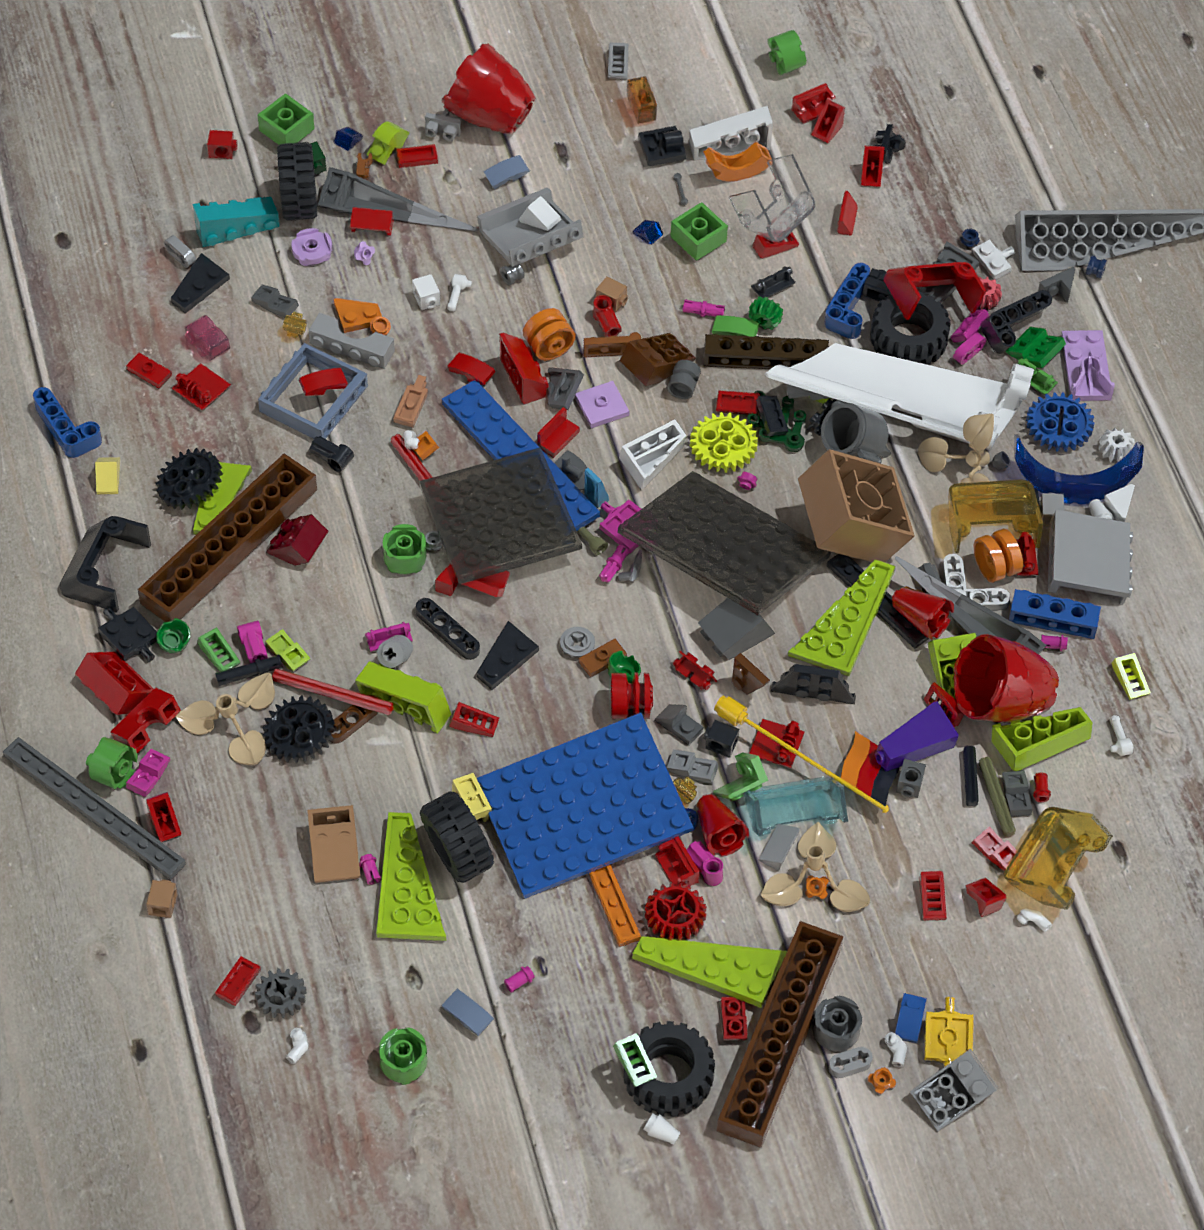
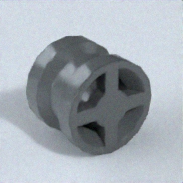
M520 264L513 267L509 265L500 268L501 276L509 286L514 284L515 280H521L525 277Z

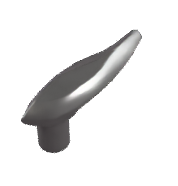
M639 549L633 564L630 566V572L619 573V581H634L637 579L641 569L642 550Z

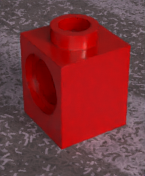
M209 130L207 143L209 158L233 159V152L237 151L238 146L237 139H234L233 131Z

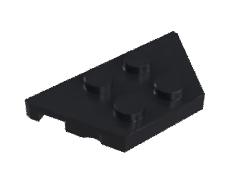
M794 664L790 667L789 671L781 675L778 682L773 681L771 686V692L855 705L856 695L855 693H850L849 684L843 679L839 670Z

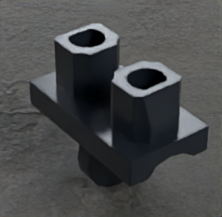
M887 124L886 130L876 132L877 144L881 145H873L884 147L883 159L885 164L891 163L894 152L903 150L906 146V141L902 138V135L894 134L893 124Z

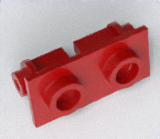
M1022 532L1019 539H1016L1023 558V568L1017 576L1039 575L1034 539H1032L1028 532Z
M679 651L682 657L675 659L673 662L676 671L686 678L693 672L694 674L689 680L701 690H708L711 686V680L717 683L716 678L713 676L715 672L707 665L701 667L697 664L698 659L690 652L685 655L682 651Z

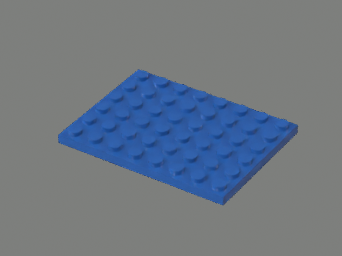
M642 713L476 778L492 808L489 812V817L524 899L674 839V837H680L694 831V827Z

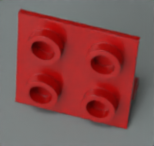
M200 363L187 375L185 373L177 374L175 378L177 384L172 387V390L203 411L228 389L231 384Z
M762 718L760 727L794 749H799L805 731L800 730L798 722L791 721L786 726ZM760 731L757 732L749 753L758 755L762 760L792 768L796 758V754Z

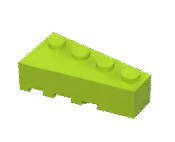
M371 661L366 664L355 679L360 693L374 695L379 699L392 702L393 710L396 713L403 715L405 712L414 718V722L420 725L426 723L432 726L431 731L437 734L452 715L443 688L437 683H430L418 676L413 677L401 670H393L383 666L381 663L377 664Z
M1081 707L1053 712L1052 716L1042 717L1039 715L1034 716L1032 720L1020 722V720L1011 721L1009 725H992L991 742L1013 771H1019L1091 739L1093 722Z

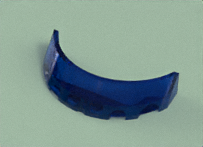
M1014 434V459L1025 479L1041 493L1064 494V503L1067 504L1078 503L1083 505L1089 504L1095 499L1100 501L1105 499V495L1125 487L1139 473L1143 464L1144 445L1142 442H1136L1123 459L1105 470L1087 475L1064 474L1039 463L1026 450L1020 436Z

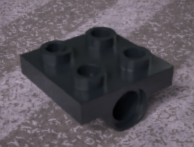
M676 126L638 133V139L648 167L686 160L687 154L684 148L683 135L681 130H677Z

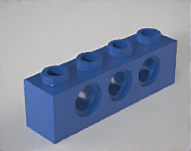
M1015 589L1009 621L1015 624L1094 639L1101 606Z

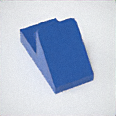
M903 994L895 1034L902 1040L917 1044L927 998Z

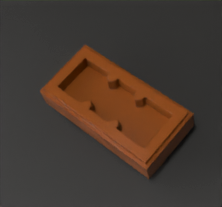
M615 638L580 657L579 663L591 678L608 669V661L612 653L623 651L624 656H627V653Z

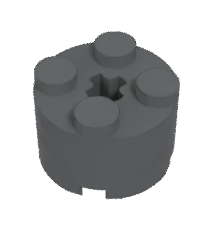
M834 996V998L823 1000L815 1012L813 1024L814 1039L826 1049L838 1052L847 1051L857 1042L860 1035L862 1014L858 1005L853 1000L844 996Z

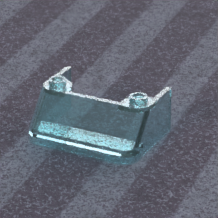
M818 777L762 786L755 791L748 790L744 792L752 830L758 836L770 834L771 830L778 824L813 819L822 820L824 824L836 823L837 819L844 823L848 822L844 786L831 777Z

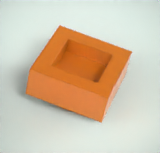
M425 431L417 437L419 439L418 448L414 450L424 460L435 452L439 446L429 433Z

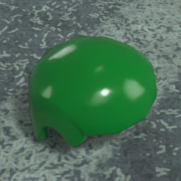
M177 618L164 622L156 633L157 644L160 648L173 654L183 651L191 638L190 628L187 623Z
M617 651L612 653L609 658L608 674L611 677V673H626L628 683H633L634 673H638V676L641 674L640 663L635 660L633 655L627 657L624 656L623 651Z

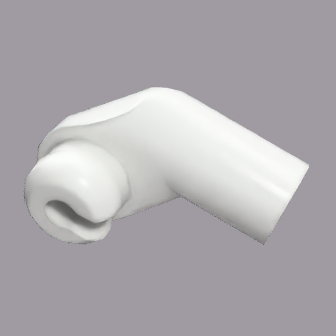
M406 430L403 433L405 447L417 449L419 439L416 438V433Z
M294 1028L290 1032L293 1049L287 1054L286 1058L292 1064H295L308 1049L307 1035L300 1028Z
M889 1032L885 1036V1042L894 1053L892 1065L901 1068L904 1065L907 1045L897 1034Z

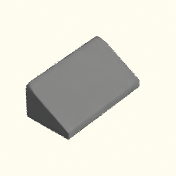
M778 824L758 861L779 871L798 836L800 828Z

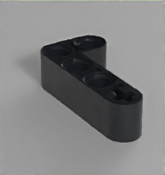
M1039 290L993 312L981 322V330L994 352L1002 354L1016 343V336L1011 328L1012 326L1040 314L1051 305L1052 296L1048 291Z

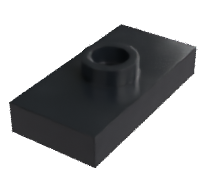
M777 395L758 396L756 403L767 436L786 435L789 430Z

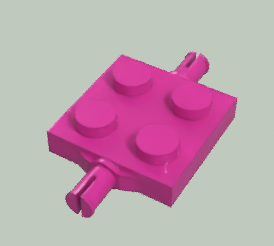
M627 500L623 505L616 508L612 507L607 501L601 504L600 508L608 516L599 524V529L616 543L624 545V549L628 548L629 553H632L644 543L652 550L658 548L659 543L651 538V535L660 529V523L631 500Z

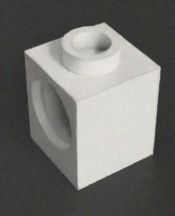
M432 274L412 280L413 294L421 310L440 305V291Z

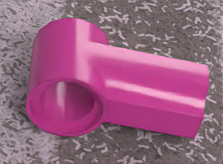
M259 621L238 625L237 631L240 642L244 644L249 663L255 662V659L263 660L268 658L262 640L263 634Z
M701 841L691 843L687 851L703 875L704 882L709 886L719 885L723 880V862L719 858L714 857Z

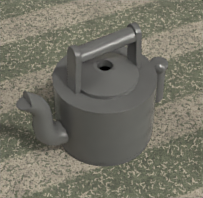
M840 400L832 403L831 410L825 416L821 427L822 442L827 450L831 449L880 464L882 463L880 457L886 458L891 455L890 450L886 446L888 426L880 413Z

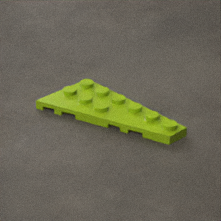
M875 559L859 576V579L844 592V595L838 601L836 600L815 622V626L801 637V641L788 651V656L822 668L839 670L841 674L850 677L893 577L895 566Z
M642 936L633 952L632 959L762 1008L776 980L787 951L685 940L679 941L675 939L671 941L665 938Z

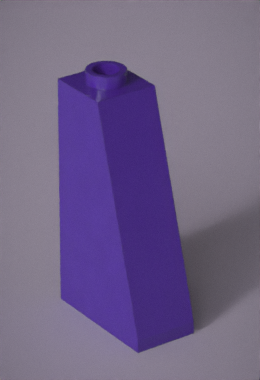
M936 701L881 740L875 752V758L886 772L903 766L904 759L918 761L954 748L959 734Z

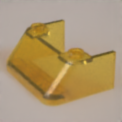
M1027 480L957 483L950 486L948 492L949 529L955 553L960 551L961 538L967 537L971 533V525L1012 522L1014 530L1018 533H1032L1035 548H1040L1043 521L1031 482Z

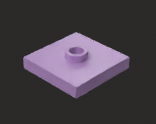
M613 381L575 394V399L591 428L629 416L630 411Z

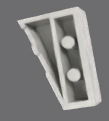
M673 420L622 446L619 459L641 491L683 448L686 434L677 421Z

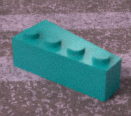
M271 196L249 198L245 202L229 200L228 204H218L217 202H209L207 206H200V203L193 204L196 232L203 248L280 227L279 213Z

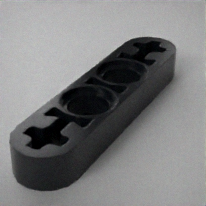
M422 598L417 601L416 615L454 650L468 660L479 656L480 643L474 636L430 598ZM441 618L446 620V623L439 626L434 623L435 620ZM452 632H459L461 634L458 639H452L449 635ZM466 645H467L469 648L474 647V650H471V649L466 650Z

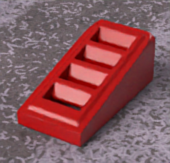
M787 230L756 235L753 248L760 258H767L796 248L800 243L792 231Z
M463 550L436 578V592L448 596L453 595L458 585L459 575L464 573L468 565L467 551Z
M932 683L924 697V701L929 706L933 702H939L941 699L942 702L939 705L953 727H957L964 714L958 709L956 699L937 683ZM934 692L937 695L935 700L932 698Z
M458 702L449 727L493 738L500 718ZM478 719L482 720L480 725L476 724ZM486 722H491L489 729L485 728Z
M943 871L921 872L919 885L923 920H946ZM927 890H938V892H927ZM927 899H939V901L927 902ZM928 908H940V911H928Z

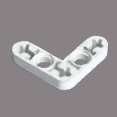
M948 554L944 558L943 576L944 583L972 600L976 596L982 597L984 602L979 604L991 611L1004 610L1009 606L1010 594L1005 589H966L962 558L957 554ZM951 562L956 566L954 572H952ZM951 579H957L960 581L961 584L958 586H953L949 583V581ZM997 597H1001L1003 602H1000Z

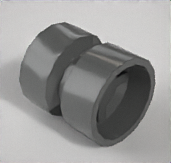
M689 360L678 361L675 364L673 375L667 387L668 392L679 399H690L693 396L701 373L700 367Z

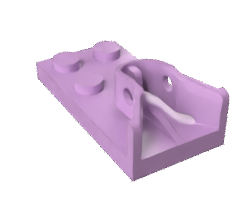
M1103 330L1062 331L1061 337H1064L1066 345L1063 347L1069 395H1073V400L1080 398V401L1111 400L1115 384L1110 381Z

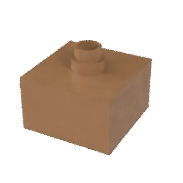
M829 449L798 478L817 548L873 562L875 559L886 562L915 537L894 467Z

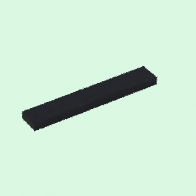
M837 554L827 561V567L848 587H851L864 572L853 559L846 555ZM886 591L877 614L916 649L929 638L893 607L892 596Z

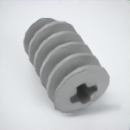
M395 635L382 642L378 648L377 657L383 666L394 668L408 660L413 651V645L406 636Z

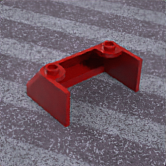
M967 262L891 268L887 270L884 276V282L906 320L910 319L921 298L916 287L954 284L971 314L975 313L986 293V289L974 268Z

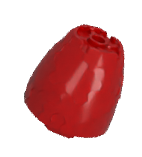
M482 43L480 48L473 55H468L456 71L457 78L448 94L443 96L442 103L444 104V109L469 123L493 131L512 134L517 129L516 123L522 124L528 116L536 97L519 71L499 54L494 47L488 43Z
M990 634L979 635L960 651L954 665V690L957 707L968 718L992 722L1022 720L1047 712L1056 701L1057 693L1055 690L1059 686V677L1056 670L1039 654L1018 642Z

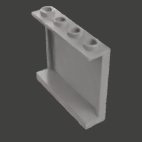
M548 187L477 216L480 233L512 267L584 237L581 220L573 222L553 202L552 193ZM540 196L561 217V220L549 231L520 223L519 221L526 208Z
M1056 509L1050 520L1048 592L1056 593L1059 586L1119 596L1120 605H1123L1127 597L1130 598L1132 593V585L1129 584L1133 568L1130 567L1133 550L1130 549L1133 539V532H1130V523Z

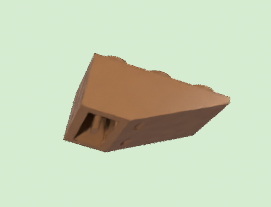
M353 805L307 810L315 883L361 878Z

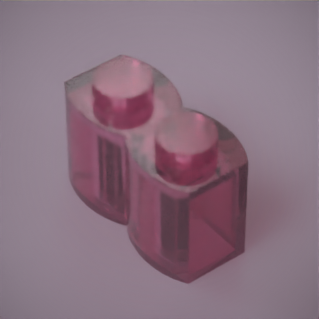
M207 315L200 317L185 327V339L190 345L193 344L199 355L206 357L209 361L230 349L227 336L221 329L216 327Z

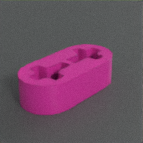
M975 333L957 348L953 359L961 365L965 364L984 347L986 338L979 333Z

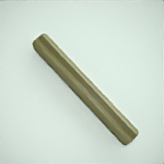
M991 758L979 759V766L1003 835L1005 837L1013 836L1016 829Z

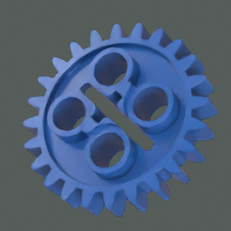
M1054 392L1053 397H1050L1048 394H1045L1044 399L1038 397L1037 402H1032V407H1029L1026 417V428L1030 429L1029 435H1034V441L1041 440L1040 446L1048 444V450L1054 446L1056 452L1059 451L1060 447H1063L1065 452H1067L1068 447L1075 450L1076 444L1082 447L1083 442H1088L1089 436H1092L1095 424L1093 422L1094 415H1090L1091 409H1086L1087 403L1080 404V398L1073 400L1072 394L1067 398L1064 392H1062L1061 396H1057L1056 392ZM1060 408H1062V409H1063V416H1062V422H1061L1062 428H1061V433H1060V436H1059V435H1057V430H1058V425H1059V413H1060Z

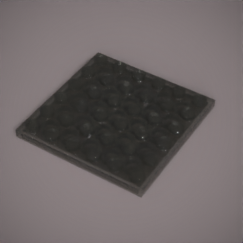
M541 447L419 481L420 489L458 584L582 549V542Z

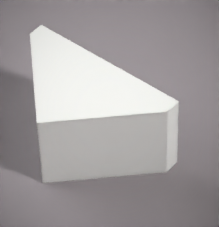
M541 196L531 203L519 218L520 223L547 231L561 220L558 213Z
M1130 484L1105 495L1103 505L1113 515V520L1125 522L1135 485Z

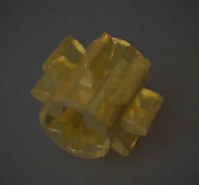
M293 312L291 316L286 315L283 322V330L288 331L287 336L297 338L299 334L304 335L307 320L302 319L303 314Z
M688 776L684 780L681 777L673 780L681 801L685 804L692 802L697 794L695 782Z

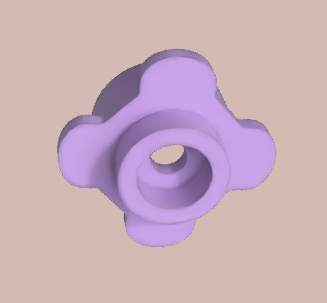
M362 241L355 248L354 257L356 260L363 261L364 265H369L372 254L375 253V248L368 246L366 242Z

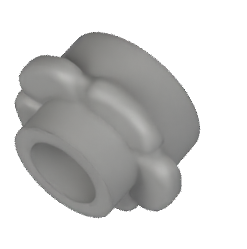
M430 531L425 535L427 550L437 551L442 548L444 538L439 532Z

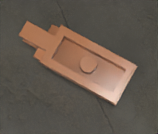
M418 375L414 385H407L394 415V423L414 428L428 393V389L425 388L427 385L425 376Z

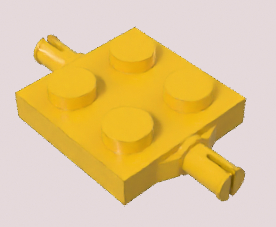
M945 997V1011L926 1012L924 1060L939 1061L944 1063V1067L970 1048L973 1051L974 1015L961 1014L954 1011V997H951V999L950 997Z

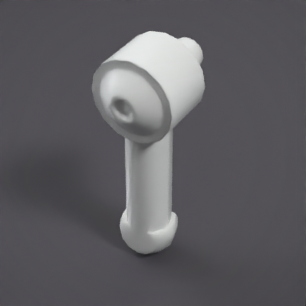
M455 274L451 280L453 290L447 307L451 312L456 310L460 291L472 286V281L468 280L465 275Z
M1113 715L1110 717V723L1113 726L1117 742L1110 747L1111 752L1118 753L1120 756L1131 755L1133 753V743L1130 738L1126 739L1120 717Z

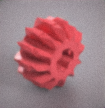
M979 276L986 289L979 307L981 310L987 308L990 311L992 307H997L1002 297L1001 285L996 284V279L989 280L988 276L986 279H982Z

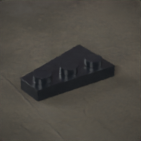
M201 253L171 296V303L186 314L230 280L229 273Z
M508 621L478 669L477 678L493 690L539 651V646Z

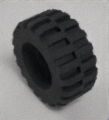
M308 142L280 144L277 146V159L283 219L287 221L314 219L318 214L312 144Z
M919 291L921 298L910 319L906 320L892 294L885 297V300L878 303L872 318L870 340L875 352L931 365V361L933 363L936 362L946 350L951 325L947 310L943 309L944 306L941 302H936L933 296H926L924 292ZM900 324H914L924 329L926 333L910 336L897 331L894 327Z
M449 791L422 806L420 816L425 831L446 869L457 882L465 883L492 868L494 857L488 841L475 816L458 793Z
M667 1021L663 1025H661V1022L653 1023L652 1028L648 1026L642 1028L638 1037L650 1061L661 1055H674L688 1063L691 1073L685 1079L675 1083H665L653 1079L634 1087L626 1070L623 1069L624 1084H626L629 1096H634L633 1101L638 1106L643 1104L645 1111L649 1113L652 1110L656 1111L657 1116L660 1114L664 1117V1113H671V1117H675L682 1111L684 1114L692 1112V1106L698 1108L703 1103V1099L708 1097L710 1087L713 1085L715 1060L713 1059L712 1047H708V1040L705 1036L699 1037L697 1029L692 1028L690 1030L687 1028V1024L680 1022V1025H675L674 1021ZM630 1046L626 1048L625 1052L634 1050V1047ZM635 1054L628 1057L629 1061L638 1058L639 1056L638 1054ZM639 1062L632 1065L633 1069L643 1066V1063ZM644 1070L637 1073L636 1076L640 1078L647 1075L648 1072Z

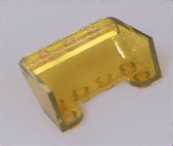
M1049 807L1036 820L1006 868L1004 878L1012 886L1039 903L1068 910L1075 898V892L1070 887L1065 886L1069 877L1086 851L1097 853L1105 850L1113 835L1094 814Z

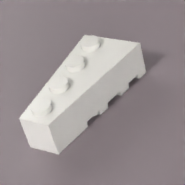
M768 106L691 129L689 145L693 159H706L704 151L708 147L726 156L739 154L754 142L770 150L773 122Z

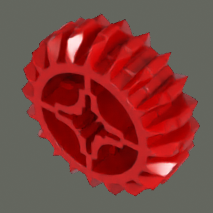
M671 881L668 888L662 884L660 890L654 889L653 895H649L648 903L645 904V919L648 920V928H653L652 932L654 934L660 933V938L667 936L671 941L673 938L681 941L682 937H685L689 940L691 934L697 936L699 929L704 927V921L707 917L705 913L707 906L704 904L703 896H699L698 890L691 892L690 885L683 888L681 882L678 886H674ZM685 903L692 908L694 914L689 912L690 910L685 907ZM657 910L662 912V915L667 918L666 921L659 916Z

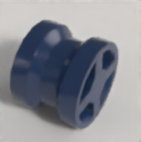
M1092 255L1086 269V275L1093 274L1097 278L1102 279L1108 260H1099L1096 256Z

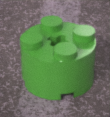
M795 30L786 31L767 39L771 49L769 57L772 63H777L776 68L779 75L791 72L807 64L805 51H801L800 45L802 43Z
M400 524L392 527L390 532H386L383 537V556L388 570L399 574L418 573L422 570L427 557L426 538L423 533L417 530V527L410 524Z
M102 737L94 753H90L86 759L90 778L113 789H117V787L123 788L134 774L135 770L132 769L133 762L137 763V751L135 748L121 742Z
M407 1027L405 1029L395 1028L383 1036L379 1047L380 1066L383 1073L389 1079L404 1085L416 1080L424 1073L428 1062L427 1046L424 1037L417 1030Z

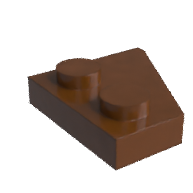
M742 653L734 657L732 683L738 690H742L748 695L770 682V679Z

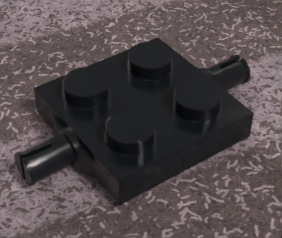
M111 607L103 611V614L107 616L109 621L98 627V633L124 661L139 654H142L147 662H151L155 658V655L148 648L157 642V631L135 607L119 615Z

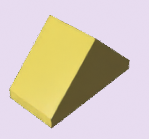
M120 457L98 458L95 462L97 494H118Z

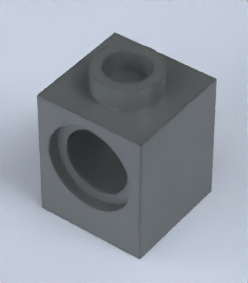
M904 759L896 793H900L905 797L918 798L926 764Z

